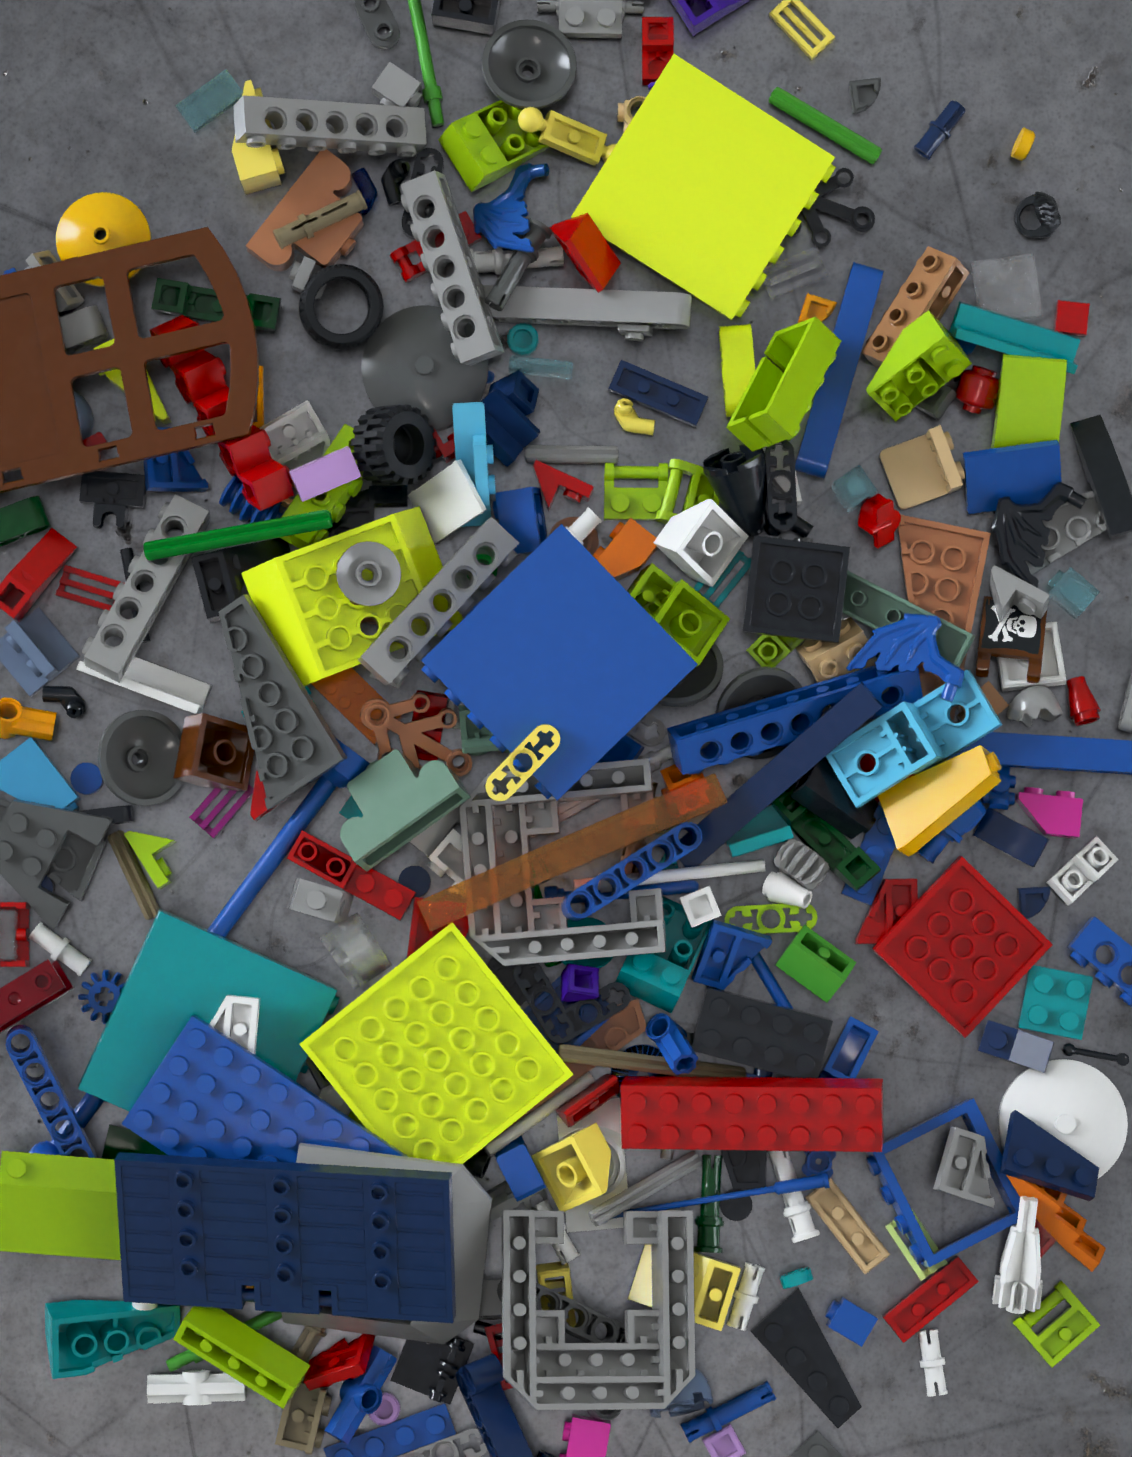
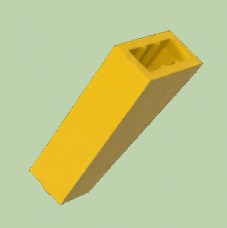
M979 745L911 776L878 795L897 850L908 857L915 854L1001 782L998 770H1001V765L994 752L990 753L983 746Z

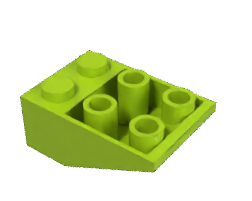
M499 100L452 122L438 139L471 192L498 180L550 148L538 142L541 131L529 133L521 129L518 123V116L523 109L510 106Z
M928 310L902 330L866 388V391L897 421L902 416L909 414L914 407L926 398L934 395L939 388L951 379L959 376L972 363L956 338Z

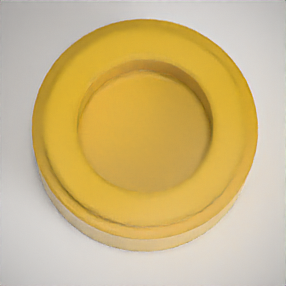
M1022 128L1014 143L1011 157L1020 161L1025 160L1035 139L1034 131Z

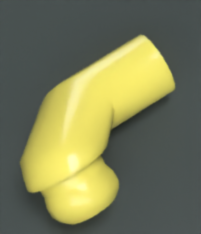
M627 398L618 400L614 407V415L623 430L653 436L655 420L639 418L632 407L633 403Z

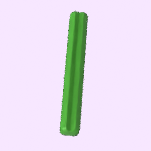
M776 87L769 97L770 104L871 164H874L879 158L882 149L780 87Z

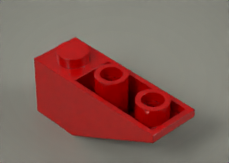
M51 528L1 582L0 609L17 622H20L78 547Z

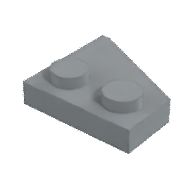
M950 1127L933 1187L934 1190L988 1208H994L995 1201L994 1197L990 1196L988 1178H991L989 1164L986 1161L987 1149L984 1136L958 1127Z

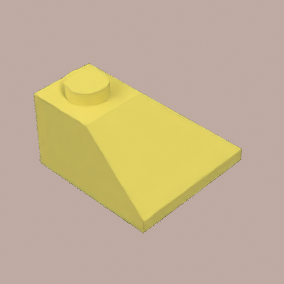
M597 1123L585 1127L531 1155L559 1211L565 1212L607 1192L611 1150Z

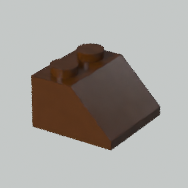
M205 713L186 716L173 779L202 787L247 791L255 751L251 747L247 726Z

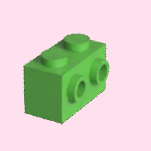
M804 924L775 966L828 1003L844 983L857 962Z

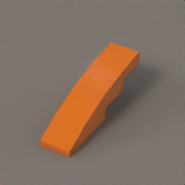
M1007 1175L1020 1197L1038 1198L1036 1219L1042 1227L1068 1253L1093 1272L1100 1264L1106 1248L1083 1231L1087 1220L1064 1203L1067 1194Z

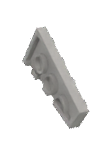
M1126 480L1132 495V486L1130 480ZM1093 491L1080 494L1087 498L1081 509L1066 502L1056 510L1052 520H1042L1043 524L1050 529L1048 546L1041 545L1042 550L1046 554L1043 567H1034L1028 561H1025L1031 575L1107 530L1102 512L1098 510Z

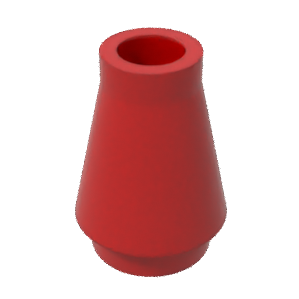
M1079 676L1066 681L1070 719H1074L1075 725H1087L1099 720L1098 712L1101 709L1089 689L1085 677Z

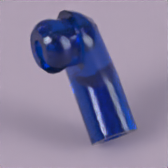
M361 168L352 173L351 176L367 205L366 210L358 213L366 215L372 210L378 192L366 169Z

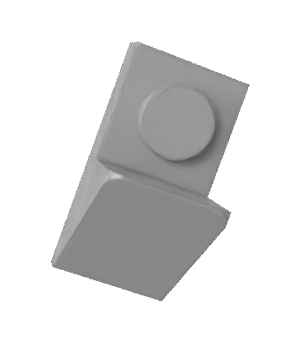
M995 565L992 567L989 587L999 621H1003L1013 605L1017 606L1026 615H1034L1042 619L1048 609L1050 594Z

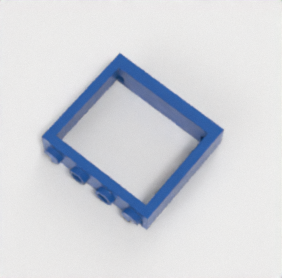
M974 1098L967 1099L885 1140L882 1152H866L868 1155L866 1161L873 1176L878 1175L883 1185L880 1188L881 1195L888 1206L893 1205L897 1214L894 1217L895 1223L902 1235L907 1234L912 1244L908 1247L910 1254L914 1256L917 1264L921 1263L923 1267H931L1017 1223L1020 1196L1007 1175L1000 1173L1003 1156ZM961 1116L968 1131L985 1137L986 1161L989 1164L990 1175L1009 1214L932 1252L884 1154Z

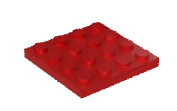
M959 856L872 950L962 1037L966 1038L1053 944L962 856Z

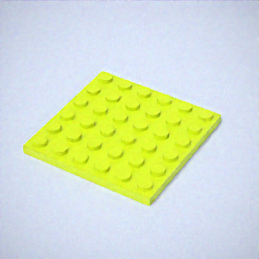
M453 922L299 1044L366 1129L409 1157L458 1164L465 1163L574 1075Z

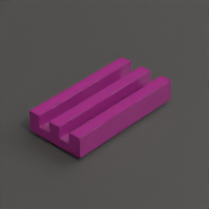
M248 784L247 791L244 792L213 829L209 824L238 791L229 790L208 816L202 820L200 816L224 790L214 788L189 818L212 838H215L253 795L254 788Z

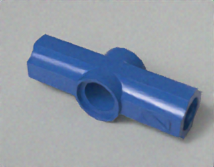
M375 1345L373 1346L365 1374L357 1378L346 1379L340 1388V1398L342 1401L324 1430L326 1433L347 1445L349 1444L364 1416L375 1412L379 1408L383 1396L380 1389L395 1365L396 1357Z

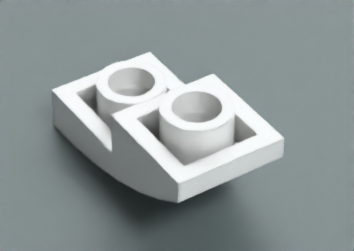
M1096 836L1046 883L1069 906L1119 859Z

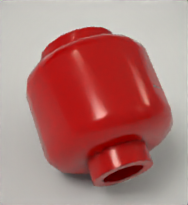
M973 365L972 369L963 371L956 390V398L964 403L962 409L981 414L982 409L989 410L994 408L999 389V379L996 377L997 372L977 365Z

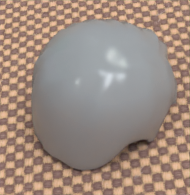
M1041 685L1028 687L1018 693L1009 704L1007 711L1008 719L1011 722L1013 720L1022 721L1027 727H1030L1032 720H1036L1038 717L1046 721H1053L1063 714L1052 691Z

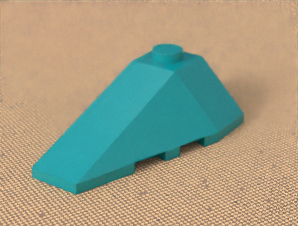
M70 1300L45 1303V1335L52 1378L87 1375L94 1372V1368L107 1362H118L124 1359L123 1356L140 1348L146 1350L174 1338L180 1327V1305L158 1304L155 1309L143 1311L135 1309L132 1306V1302Z

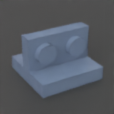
M39 607L20 623L13 620L5 627L7 633L0 638L1 663L30 697L34 696L43 686H46L80 658L79 654Z

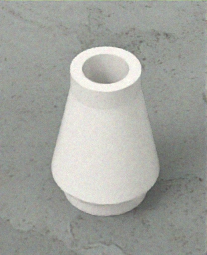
M771 872L763 884L762 893L768 897L770 902L798 906L803 909L807 908L811 902L812 891L805 889L783 872Z

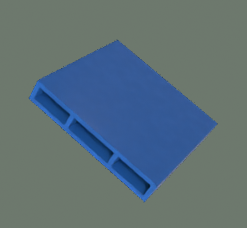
M562 524L421 660L425 664L421 670L434 683L440 679L448 688L444 692L446 696L456 706L463 703L471 711L467 717L479 729L485 726L493 734L489 740L502 753L506 749L512 753L539 725L549 724L557 729L560 735L558 748L532 774L539 781L535 787L547 799L553 796L557 801L698 665ZM550 730L547 733L540 731L537 734L540 739L534 747L531 742H528L524 747L532 750L537 759L540 760L543 754L538 752L539 749L545 744L551 747L554 744L551 740L554 734ZM520 753L515 756L516 759L513 761V764L520 772H526L532 767V758L528 754Z

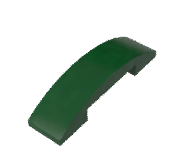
M157 278L152 310L175 316L184 315L189 319L210 323L220 321L223 318L224 313L214 289L191 286L186 282ZM253 293L246 295L255 329L276 330L281 298Z
M795 782L771 803L772 806L800 840L820 857L824 858V861L828 863L829 869L858 891L878 874L881 868L859 846L856 848L840 831L791 798L790 796L797 783Z

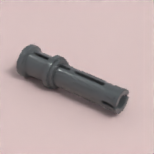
M528 219L530 221V231L520 238L530 239L534 251L529 253L512 250L513 254L485 299V303H490L489 306L497 311L504 309L530 263L537 261L539 249L545 239H550L552 235L550 228L538 220Z

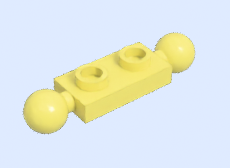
M534 107L524 108L518 116V123L522 130L529 133L541 131L538 142L593 166L599 163L600 158L605 163L616 144L604 145L607 134L553 110L546 114L545 119L542 113Z

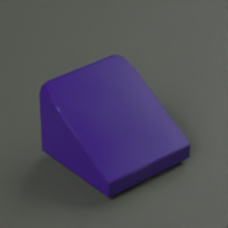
M568 963L561 973V1001L571 1002L597 999L599 997V968Z

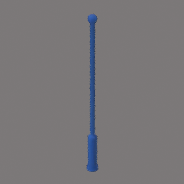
M823 1172L821 1175L779 1181L774 1186L625 1211H661L772 1192L780 1195L823 1187L827 1189L830 1186L828 1174ZM623 1212L614 1218L623 1217Z

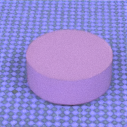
M382 1392V1402L375 1412L368 1414L370 1419L378 1425L385 1426L393 1423L400 1413L398 1399L389 1392Z

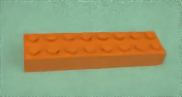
M353 668L311 684L374 746L377 744L374 731L364 726L361 721L360 712L362 706L371 699L386 700ZM374 709L370 717L372 719H379L382 716V711ZM399 715L395 718L401 720L403 717Z

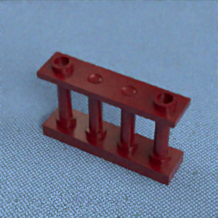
M47 959L0 988V1033L75 988L59 960L51 963Z

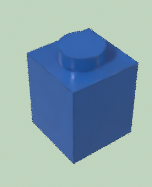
M844 1297L839 1302L834 1300L825 1314V1317L829 1319L826 1323L829 1328L861 1347L878 1320L876 1316Z

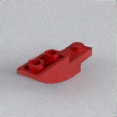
M303 830L287 857L288 860L400 921L403 919L416 895V892L374 869L366 872L353 861L352 857Z

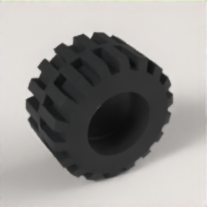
M405 404L371 408L366 411V415L360 416L358 419L359 425L354 426L353 429L355 438L351 439V446H354L352 455L357 460L359 472L363 471L364 479L372 481V484L376 486H397L418 483V480H423L427 476L426 471H431L433 467L431 460L436 458L434 446L437 445L436 438L433 439L432 433L435 431L432 425H428L429 418L426 414L421 415L420 409ZM393 438L395 441V453L393 450Z

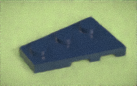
M1017 1110L1010 1113L1000 1173L1087 1201L1095 1198L1099 1167Z

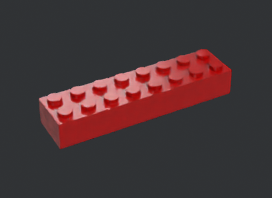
M624 1076L620 1086L622 1149L882 1152L883 1079Z

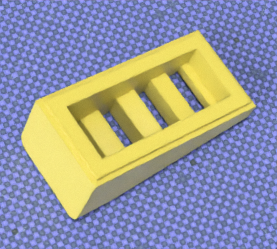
M560 1261L536 1265L538 1284L549 1289L565 1287V1292L558 1293L573 1300L568 1263L562 1265ZM563 1276L561 1279L545 1280V1278ZM541 1296V1309L548 1310V1303L550 1302L546 1296ZM571 1309L568 1312L569 1318L566 1320L571 1327H574L576 1325L575 1310Z

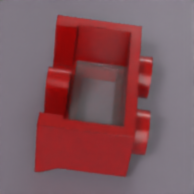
M0 902V967H30V939L28 938L30 936V905L27 902Z

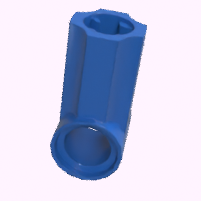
M659 1013L653 1016L646 1026L647 1036L656 1043L673 1073L676 1075L689 1074L697 1067L696 1061L698 1056L687 1040V1032L667 1014Z

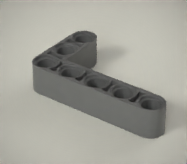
M502 1280L498 1284L497 1294L501 1302ZM536 1283V1310H539L537 1303L543 1295L550 1302L548 1310H565V1333L586 1343H624L625 1324ZM571 1309L577 1312L579 1318L574 1327H571L566 1320L567 1313ZM599 1323H603L607 1328V1335L601 1341L595 1335V1328ZM587 1410V1412L595 1419L612 1420L620 1414L621 1410H608L605 1414H602L599 1410Z

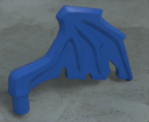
M527 163L517 167L512 181L505 192L491 202H480L473 208L475 233H482L494 249L502 247L529 253L534 251L530 239H520L516 236V234L525 235L530 231V221L524 218L529 215L527 204L524 201L519 202V200L525 197L526 188L532 179L549 175L548 164L533 165Z
M904 614V619L872 630L874 635L846 667L849 671L852 669H863L867 661L879 653L881 654L875 662L877 671L890 672L894 667L899 666V672H915L917 667L924 662L925 672H931L939 676L946 683L940 698L951 703L957 689L961 688L964 678V671L940 655L936 642V632L942 626V623L938 616Z

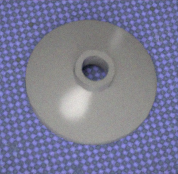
M365 541L354 544L343 553L337 565L336 577L339 588L349 600L362 606H375L384 603L394 595L400 584L401 568L398 559L389 548L377 542ZM364 569L372 572V580L366 581L362 578L361 573Z

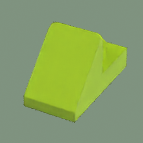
M133 831L124 833V836L156 887L163 889L172 882L168 877L172 874L171 869L163 857L157 860L155 855L170 847L176 841Z

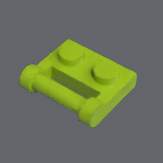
M670 459L668 469L671 472L661 510H657L655 521L667 524L671 517L677 515L673 513L683 474L689 475L691 478L682 512L707 499H711L719 505L720 501L705 476L702 466L680 459Z
M605 463L604 521H628L630 518L635 521H655L657 510H661L668 483V463H658V466H614V463ZM614 478L658 479V488L614 487Z
M1059 1281L1054 1286L1055 1290L1041 1302L1040 1309H1035V1312L1030 1311L1023 1318L1018 1317L1013 1322L1014 1326L1051 1368L1100 1326L1097 1320L1062 1281ZM1065 1299L1070 1307L1036 1335L1031 1328Z

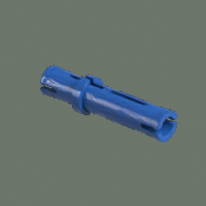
M765 1381L763 1384L715 1408L711 1406L706 1408L705 1413L680 1425L689 1443H691L693 1440L713 1430H716V1432L721 1431V1426L771 1401H775L776 1397L768 1381Z

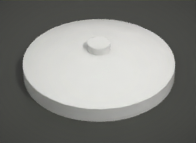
M1054 1059L1049 1060L1045 1073L1030 1068L1026 1069L1010 1084L999 1107L998 1134L1003 1150L1010 1113L1017 1110L1098 1166V1178L1103 1176L1115 1164L1126 1141L1128 1128L1127 1113L1119 1091L1102 1072L1083 1062Z

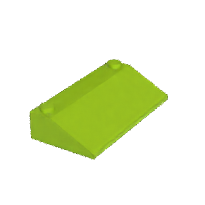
M2 1151L0 1164V1251L121 1260L114 1159Z

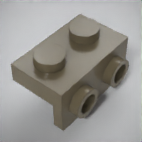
M301 1382L282 1411L275 1445L305 1451V1454L312 1455L314 1447L321 1448L325 1429L319 1428L322 1415L328 1417L332 1397L326 1396L328 1388L320 1387L309 1391L304 1382Z

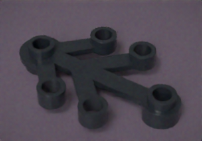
M847 168L839 169L835 176L829 178L827 183L820 182L814 190L819 194L809 210L804 207L802 209L813 234L812 241L817 247H826L831 241V234L829 230L823 227L816 209L849 221L852 229L859 233L868 232L875 223V215L868 207L861 206L852 209L820 197L835 189L851 186L854 175ZM843 172L850 176V181L846 184H842L838 180L839 174ZM858 214H866L869 218L868 223L865 225L859 224L856 220ZM801 224L799 225L798 229L796 230L793 236H796L800 233L802 227ZM817 233H826L827 241L825 243H818L815 239Z

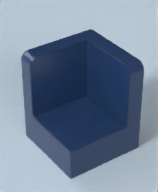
M520 370L490 385L489 393L498 388L525 416L534 412L539 388Z

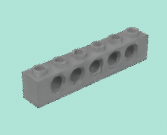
M245 95L233 106L235 143H246L251 148L277 145V148L281 150L307 147V150L312 152L337 149L339 153L343 154L367 151L369 155L373 156L383 155L388 152L397 153L399 157H412L427 145L424 108ZM265 119L270 120L274 124L275 129L268 127ZM296 121L304 125L305 131L297 127ZM326 123L334 127L335 133L328 130ZM356 125L363 128L365 135L358 132ZM386 127L394 132L395 137L388 134Z
M434 170L400 184L403 194L400 196L401 202L405 210L410 212L413 224L410 225L415 240L417 242L420 241L423 253L420 255L425 270L427 272L430 271L433 283L430 285L431 291L436 301H440L443 313L440 315L444 328L450 331L453 339L451 350L457 361L460 360L461 364L472 366L505 353L489 304L485 303L486 296L445 174ZM433 202L435 206L434 213L429 218H426L425 208L429 203ZM440 232H443L445 236L444 243L437 248L435 246V237ZM453 262L455 266L454 273L447 278L445 267L448 263ZM463 291L465 301L460 307H456L455 297L459 292ZM470 321H473L475 331L470 337H467L465 335V326Z
M175 494L170 503L166 501L163 504L158 515L160 522L156 529L150 528L145 536L143 545L148 541L170 538L166 533L172 528L182 530V535L204 532L210 521L209 511ZM144 550L141 556H134L128 568L130 575L125 583L120 582L113 594L112 599L115 600L110 611L107 609L103 611L97 624L100 629L95 638L90 636L83 647L82 654H84L86 667L120 683L192 553L167 557L168 561L162 565H156L151 560H147ZM141 582H149L153 585L152 589L147 592L137 590L136 586ZM126 609H134L138 612L137 616L133 619H125L121 616V613ZM111 636H119L123 639L122 643L115 647L107 645L106 640Z
M492 517L487 519L358 658V661L383 685L387 686L392 681L397 685L409 673L410 670L406 668L413 658L419 661L431 649L428 642L436 634L440 638L453 625L449 619L456 611L463 614L475 601L470 596L478 588L484 591L496 578L492 572L500 564L505 568L517 555L514 548L519 542ZM478 549H485L490 553L491 562L489 565H482L478 562L476 558ZM457 572H463L468 575L470 579L468 588L463 589L456 585L455 575ZM441 595L447 599L448 609L446 612H439L434 608L433 599L435 596ZM414 619H421L426 623L427 631L425 635L420 636L412 631L411 624ZM393 642H399L404 646L405 656L403 659H396L390 654L389 649Z

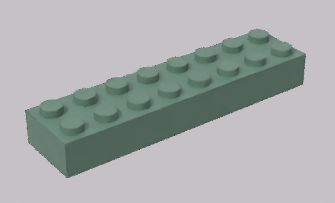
M847 570L843 613L863 624L877 629L904 619V614L936 616ZM940 618L942 626L936 632V642L940 655L947 661L960 667L975 635Z

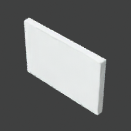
M461 459L455 460L450 466L416 490L411 491L408 495L414 508L420 506L434 545L439 544L450 534L487 510Z

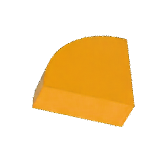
M807 293L798 323L813 317H817L821 322L825 321L833 313L837 302Z

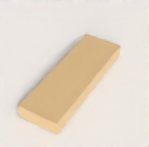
M828 1178L830 1188L814 1189L805 1198L862 1272L867 1274L886 1259L890 1253L834 1181Z

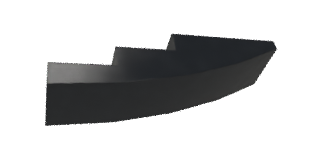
M1101 415L1070 423L1087 482L1091 484L1097 507L1102 512L1109 538L1132 532V495Z

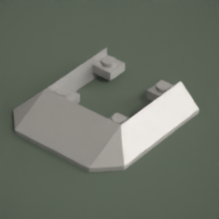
M649 758L596 763L558 801L553 796L547 799L535 787L539 781L533 775L509 799L505 801L493 800L488 796L485 788L486 780L492 774L488 773L471 793V798L460 806L469 937L502 965L513 966L666 952V930L661 888L629 891L631 922L568 928V920L561 910V903L565 897L535 899L530 836L560 834L558 803L621 797L624 828L656 825L654 787ZM505 771L508 774L501 781L496 778L493 779L494 788L492 792L494 794L498 792L506 794L508 792L506 784L512 778L515 783H518L521 778L515 776L511 771Z
M307 1143L299 1144L296 1163L452 1172L456 1317L453 1323L333 1316L332 1307H322L319 1315L281 1312L283 1323L445 1344L479 1320L492 1198L463 1164Z
M502 1210L503 1378L534 1410L665 1409L695 1377L693 1211L623 1212L624 1244L651 1245L652 1310H624L625 1343H565V1310H536L535 1244H564V1211Z

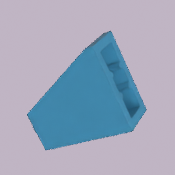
M28 738L0 760L1 791L19 800L55 806V808L70 811L79 808L76 803L81 800V797L36 739Z

